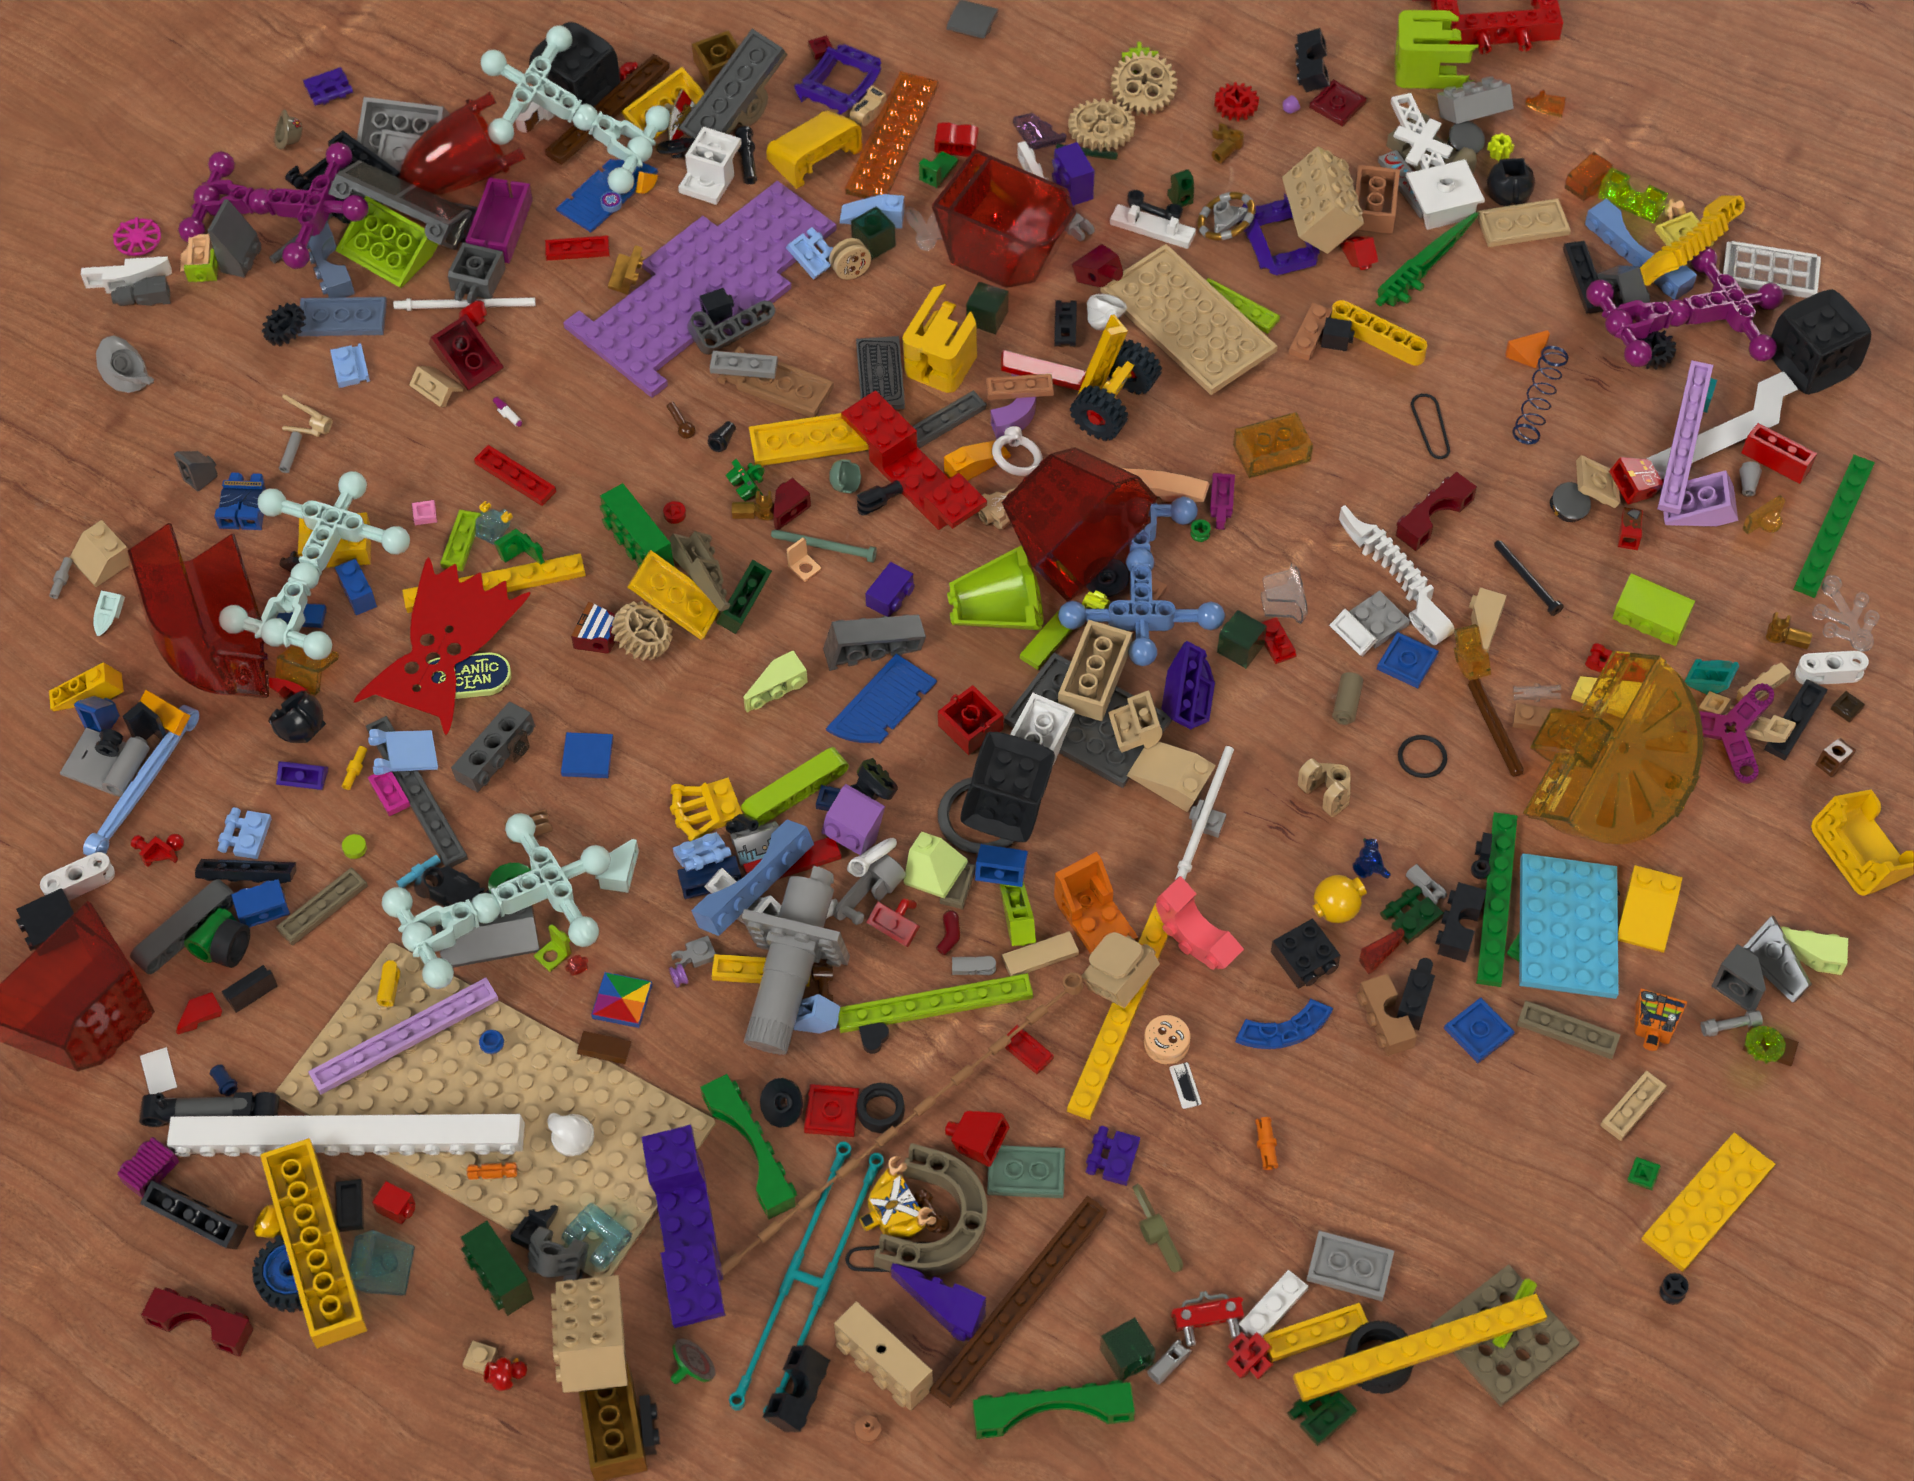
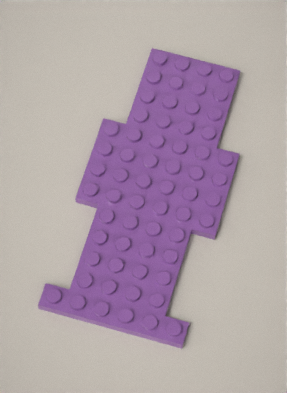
M776 181L718 227L706 217H700L643 261L642 268L653 277L594 322L579 310L563 322L564 328L653 398L668 386L667 380L656 371L694 342L688 331L687 324L692 314L702 311L700 295L724 288L727 295H731L735 306L732 307L733 316L761 301L775 302L791 289V282L780 274L797 261L786 249L787 245L803 233L810 239L806 232L811 227L817 233L820 232L824 240L837 230L836 224L782 183ZM727 319L718 321V322L713 323V324H714V326H715V325H718V324L722 323L723 321H725V320H727ZM746 319L741 320L743 325H746L749 322ZM694 321V324L697 327H703V323L701 321ZM723 329L729 336L733 335L730 329Z

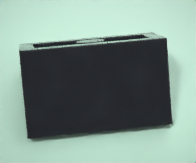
M141 701L123 715V719L133 738L138 736L147 740L154 734L162 740L166 735L160 717Z
M262 965L221 992L235 1013L278 987L271 970H267Z

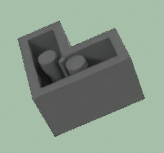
M1618 265L1597 274L1599 280H1606L1612 285L1614 290L1613 297L1617 308L1619 305L1635 300L1650 303V294L1646 290L1640 266Z

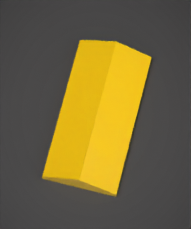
M681 67L625 108L622 114L626 120L644 131L647 126L645 115L651 107L657 105L664 107L667 103L674 105L681 89L687 93L696 105L704 92L686 70ZM666 130L661 131V132H657V134L655 135L654 139H656L658 136H660V135H661L662 133H664Z

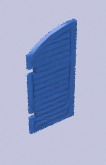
M610 159L602 166L605 170L604 172L596 171L571 194L574 199H565L556 208V211L589 232H593L613 213L602 209L601 197L607 192H613L608 184L609 173L615 168L622 167L625 161L621 159ZM642 163V167H636L632 174L634 178L633 188L627 193L619 194L622 204L636 192L639 172L656 174L658 170L645 163Z
M895 654L827 726L826 731L848 741L880 744L889 734L885 731L886 727L888 726L893 730L921 700L917 694L921 692L926 695L937 683V680L903 657Z

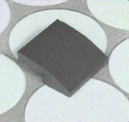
M960 0L948 21L946 29L985 39L991 31V24L998 16V9Z

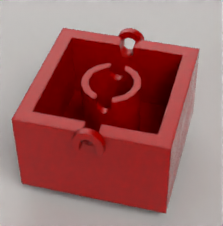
M972 685L960 695H953L950 702L938 710V726L962 750L970 755L982 746L988 732H1001L1004 729V714Z

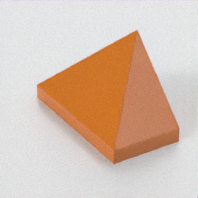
M1547 330L1508 341L1506 357L1536 368L1542 349L1547 347L1550 332Z

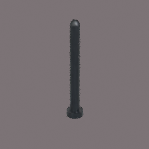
M1497 540L1494 543L1495 548L1548 606V613L1551 616L1557 615L1564 605L1559 600L1555 601L1502 541Z

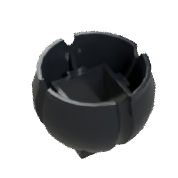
M1524 158L1501 159L1493 166L1487 178L1489 196L1494 202L1505 207L1510 206L1512 203L1519 205L1527 202L1534 191L1535 177L1533 170L1525 162Z
M306 690L299 691L281 704L282 709H275L268 720L273 732L282 740L290 743H308L326 725L323 721V709L319 701L313 695L307 693Z

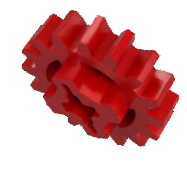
M1234 82L1233 86L1226 83V88L1220 87L1219 92L1215 94L1214 107H1217L1216 112H1222V118L1229 116V121L1236 118L1237 122H1239L1242 117L1248 120V115L1253 117L1254 111H1258L1259 97L1257 96V91H1252V86L1246 88L1245 83H1242L1240 86L1237 85V82Z

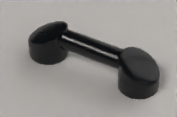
M1140 190L1128 192L1127 202L1130 207L1132 205L1139 206L1140 210L1167 220H1171V217L1180 219L1183 209L1178 204H1169L1165 210L1144 202V193Z

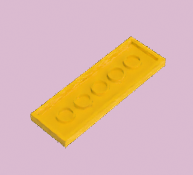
M841 413L749 427L755 465L760 464L764 466L869 450V445L841 418Z
M1734 1132L1647 1230L1641 1240L1680 1271L1684 1272L1770 1173L1775 1163Z

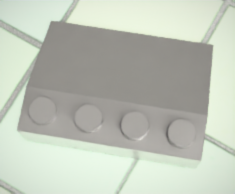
M364 97L357 141L378 155L383 129L421 135L424 137L419 166L435 168L447 134L450 113L441 106Z

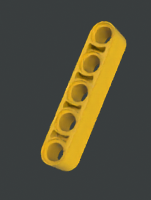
M1339 300L1333 304L1331 318L1352 321L1351 330L1355 331V338L1410 365L1418 366L1424 362L1427 342L1423 338L1347 301Z

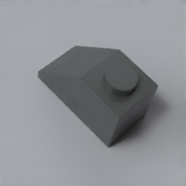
M177 451L174 453L183 481L197 492L218 476L215 469L216 463L210 456L205 457L199 451Z

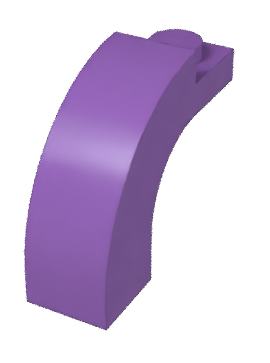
M1036 397L1016 398L1014 402L1005 407L991 410L990 423L996 440L1003 436L1005 430L1009 427L1017 426L1023 430L1028 426L1035 414Z

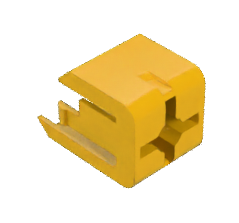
M946 284L932 288L903 334L905 374L908 378L940 391L952 393L959 388L977 358L976 321L972 312H969L956 335H952L958 326V322L950 320L949 317L956 305L947 301L942 303L939 311L933 312L923 328L924 320L946 287Z

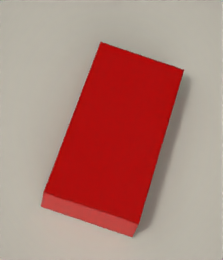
M1016 1025V1026L1007 1034V1036H1009L1012 1032H1014V1031H1015L1017 1028H1019L1020 1026H1019V1025ZM1023 1029L1011 1038V1043L1005 1047L1006 1050L1036 1075L1054 1059V1055Z

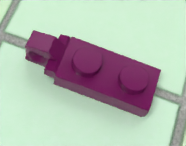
M1213 473L1210 513L1211 517H1216V529L1225 530L1226 518H1231L1233 513L1235 474Z

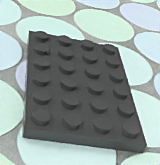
M1053 653L1005 716L1004 723L1014 728L1032 693L1058 703V693L1071 661ZM1116 686L1103 721L1074 713L1059 753L1124 788L1130 779L1127 774L1145 746L1141 745L1121 753L1108 712L1128 705L1127 698L1134 695ZM1155 707L1163 734L1172 720L1165 712Z

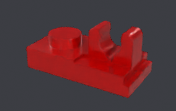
M1277 617L1256 624L1255 630L1275 664L1296 657V650Z

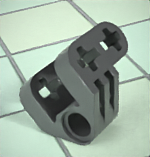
M539 1226L531 1236L532 1243L529 1246L528 1271L544 1277L564 1276L563 1281L582 1279L589 1244L574 1239L568 1248H564L563 1245L552 1242V1230Z

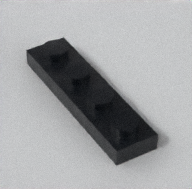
M1585 241L1564 243L1563 251L1586 314L1603 312L1602 307L1592 305L1586 296L1588 286L1591 282L1598 280V276Z
M1806 679L1783 716L1784 719L1795 722V728L1786 742H1767L1764 750L1785 761L1825 697L1828 689Z
M201 859L195 869V878L206 881L222 879L231 882L250 880L255 883L279 879L280 884L292 881L296 873V862Z

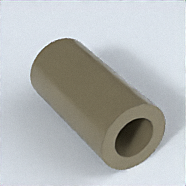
M1343 673L1340 678L1332 717L1342 725L1353 723L1356 719L1364 682L1363 678L1356 673Z

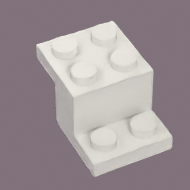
M703 127L685 155L687 174L678 187L679 193L717 205L734 177L733 157L741 146V138Z

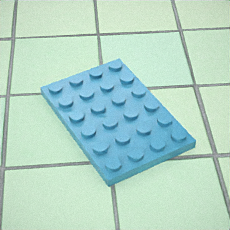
M1522 854L1520 858L1519 986L1617 998L1619 995L1617 866Z

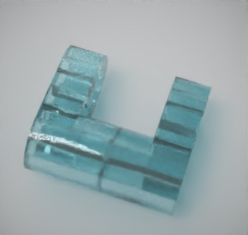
M590 1203L568 1225L561 1239L570 1245L574 1239L582 1241L590 1231H593L604 1241L594 1251L590 1262L598 1269L603 1270L629 1243L632 1232L596 1204Z

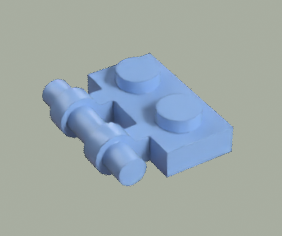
M811 227L806 232L810 239L803 233L789 243L786 249L814 280L831 266L827 259H829L833 247H829L823 240V235L820 232L817 233ZM814 245H817L823 253L821 254Z
M234 807L231 809L230 814L226 816V826L224 832L220 833L217 850L226 853L228 847L231 846L234 847L233 853L235 856L258 860L272 818L270 814L247 811L245 819L239 818L241 810ZM235 828L241 829L238 837L232 836Z
M717 832L706 834L701 838L673 847L675 858L685 868L686 872L693 869L696 871L700 870L706 864L712 862L719 863L724 860L723 858L731 856L730 848L725 846L724 841Z

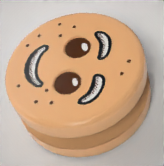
M1162 1015L1150 1021L1145 1030L1144 1048L1151 1059L1161 1064H1174L1186 1056L1190 1045V1031L1183 1020L1172 1015Z

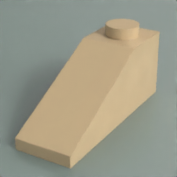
M1480 587L1478 595L1472 596L1469 608L1473 609L1471 621L1481 661L1485 662L1507 595Z

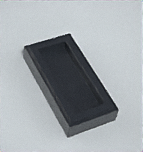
M362 1179L336 1182V1213L339 1232L364 1229Z

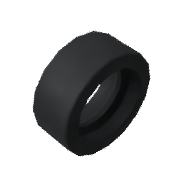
M232 919L225 920L214 934L210 947L211 960L229 968L237 966L249 945V926Z
M882 1082L874 1083L864 1088L857 1101L858 1117L862 1125L871 1132L884 1133L891 1126L894 1128L903 1121L905 1113L904 1099L900 1091L893 1085ZM879 1096L889 1097L895 1103V1113L887 1119H874L866 1111L868 1101Z

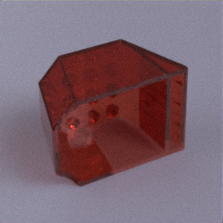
M977 149L973 150L932 204V210L951 264L1004 288L1036 282L1055 256L1076 215L1075 206L1073 207L1067 188Z
M1074 447L1049 454L1029 475L1024 477L1022 482L1013 491L1007 494L1001 503L1031 566L1069 602L1149 524L1151 517L1148 514L1151 505L1156 503L1157 497L1139 476Z
M89 901L80 907L0 983V1042L77 1072L101 1065L107 1059L113 1057L116 1050L124 1042L129 1041L133 1037L134 1032L142 1024H146L155 1013L131 964Z

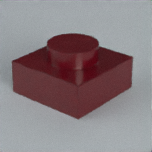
M827 35L808 40V47L815 60L821 59L824 56L827 47L833 48Z

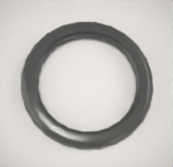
M972 777L954 784L944 794L937 811L938 823L941 832L954 846L963 851L978 854L980 844L1007 848L1015 842L1002 838L990 843L970 842L959 836L952 828L949 820L951 804L960 793L969 789Z

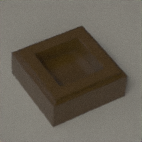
M1845 691L1832 704L1831 710L1850 723L1864 708L1865 704Z

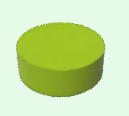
M352 834L343 840L342 850L346 857L358 859L366 853L367 845L362 836Z

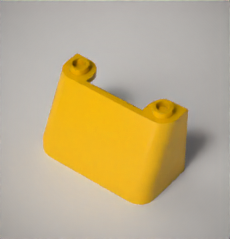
M823 111L792 131L771 141L767 146V160L797 189L805 184L803 180L804 175L812 173V165L839 149H842L845 153L850 150L854 155L862 151L861 126L854 120L835 112Z
M1872 789L1834 796L1813 819L1811 824L1814 836L1852 888L1862 896L1878 892L1914 875V850L1905 851L1900 855L1874 820L1881 811V803Z

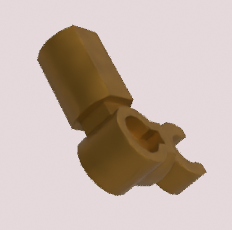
M1219 123V131L1212 130V137L1214 139L1224 140L1212 152L1214 161L1221 164L1235 150L1243 147L1244 134L1242 131L1228 129L1223 123Z
M756 491L755 501L757 504L755 502H732V519H755V516L764 521L773 519L774 503L772 502V491H768L767 496H762L760 491Z
M1775 612L1772 622L1768 624L1766 639L1772 643L1785 641V644L1808 650L1812 633L1789 627L1791 616L1787 615L1785 619L1778 618L1779 612Z

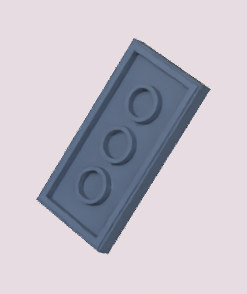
M386 297L301 298L300 308L305 312L304 315L306 316L303 322L306 325L301 327L302 333H297L298 336L384 335L387 308Z

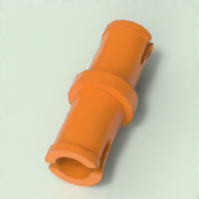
M1261 1117V1122L1259 1118L1255 1120L1259 1139L1257 1141V1148L1261 1152L1263 1170H1273L1272 1166L1275 1169L1279 1167L1275 1150L1277 1140L1273 1137L1272 1120L1270 1117Z

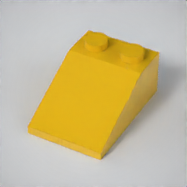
M1634 865L1619 923L1618 941L1664 953L1683 877Z

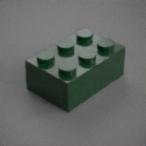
M487 1220L460 1237L463 1243V1247L460 1249L465 1256L466 1264L471 1271L474 1270L476 1272L480 1285L485 1291L488 1290L491 1300L498 1311L503 1309L508 1316L534 1299L527 1278Z

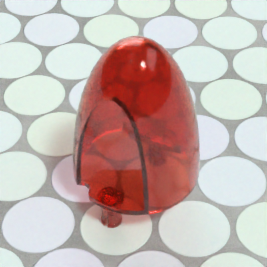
M489 91L476 100L470 98L465 100L466 105L443 118L420 136L409 148L402 161L400 179L432 194L441 195L468 187L502 171L507 174L510 172L511 166L525 160L526 157L520 147L504 155L500 145L494 143L489 138V125L481 114L482 110L496 104L495 98Z

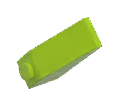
M1024 882L1022 887L1000 884L1006 923L1012 946H1025L1030 943H1036L1034 916Z

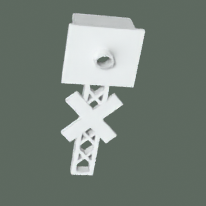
M1411 93L1392 97L1391 105L1401 124L1393 137L1409 143L1412 147L1405 162L1415 166L1420 164L1422 170L1406 173V177L1423 211L1426 229L1429 230L1461 222L1476 212L1477 204L1484 203L1485 201L1466 160L1445 164L1442 157L1448 159L1453 151V147L1433 139L1441 127V123L1430 118L1426 124ZM1408 102L1409 108H1404L1399 104ZM1411 118L1413 120H1416L1417 122L1416 124H1413L1411 122H1408L1407 119ZM1426 150L1431 152V155L1425 154Z

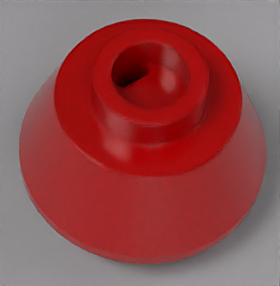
M481 300L471 303L459 312V318L467 314L475 327L481 325L486 321L484 318L487 315L485 303Z

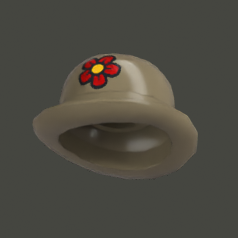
M285 109L282 110L274 133L275 146L280 150L285 148L287 144L297 143L302 135L301 122L297 118L289 116Z

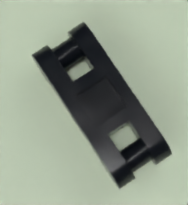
M1055 300L1054 346L1061 347V344L1069 345V347H1076L1077 300H1070V302ZM1061 333H1070V336H1061Z

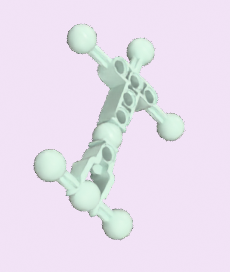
M561 25L553 26L547 32L546 41L548 45L541 56L536 57L532 61L525 74L508 65L505 55L498 50H488L482 55L480 60L481 67L487 75L499 76L501 74L518 84L510 100V106L503 117L497 118L489 124L488 135L494 143L504 145L513 139V124L520 113L526 112L530 104L534 102L559 118L568 120L569 123L573 121L578 129L590 130L588 134H593L594 138L607 146L609 154L625 161L622 167L615 168L609 173L608 184L613 192L624 194L633 188L634 178L632 174L636 167H642V162L647 161L652 156V146L656 144L654 137L657 132L664 131L669 127L670 112L665 107L660 105L653 106L646 112L645 121L647 126L642 131L628 120L620 122L608 115H602V112L598 114L593 106L581 104L582 100H577L573 94L548 80L547 76L551 63L557 53L566 51L572 44L571 32ZM620 134L631 139L627 144V148L617 141L620 138Z
M349 471L340 477L338 488L341 494L334 506L312 500L301 505L286 500L284 494L278 489L269 488L264 490L258 497V508L263 514L275 517L285 513L302 518L305 525L313 531L303 548V556L299 557L300 563L296 564L291 570L288 582L283 586L277 597L269 599L261 616L262 621L248 617V613L239 605H230L220 612V626L223 630L232 634H237L243 630L253 632L256 639L262 637L264 642L272 647L285 645L287 648L290 644L303 648L305 654L313 660L324 659L331 653V638L322 631H314L305 635L299 633V630L305 622L303 611L308 601L307 596L311 595L310 589H313L318 584L319 576L327 566L340 539L360 542L367 538L382 543L384 549L390 554L398 555L409 548L410 535L404 528L399 526H392L383 530L364 524L359 514L347 511L352 500L362 497L366 492V479L362 474L355 471ZM293 612L289 624L281 618H276L279 613Z
M518 813L508 818L505 831L508 838L513 842L523 845L530 858L531 871L500 884L496 889H491V894L481 893L475 896L471 902L467 899L465 900L466 902H458L444 908L436 905L418 914L415 918L410 911L413 899L405 888L394 887L386 891L382 898V907L389 916L398 918L402 924L398 931L402 932L404 947L413 952V957L420 956L425 965L422 971L424 982L430 988L441 989L451 983L454 970L446 959L437 958L435 952L454 946L456 939L469 933L474 927L478 928L479 922L484 924L490 923L497 919L499 914L503 917L505 916L504 914L515 913L545 899L549 900L556 911L565 914L570 922L568 929L569 938L576 946L587 947L595 943L599 935V927L592 918L582 916L574 903L573 889L568 879L585 872L591 875L603 874L608 870L611 862L609 852L603 846H589L583 850L580 860L560 867L551 851L544 846H539L533 836L536 829L534 820L527 814ZM442 925L444 930L433 936L430 927Z

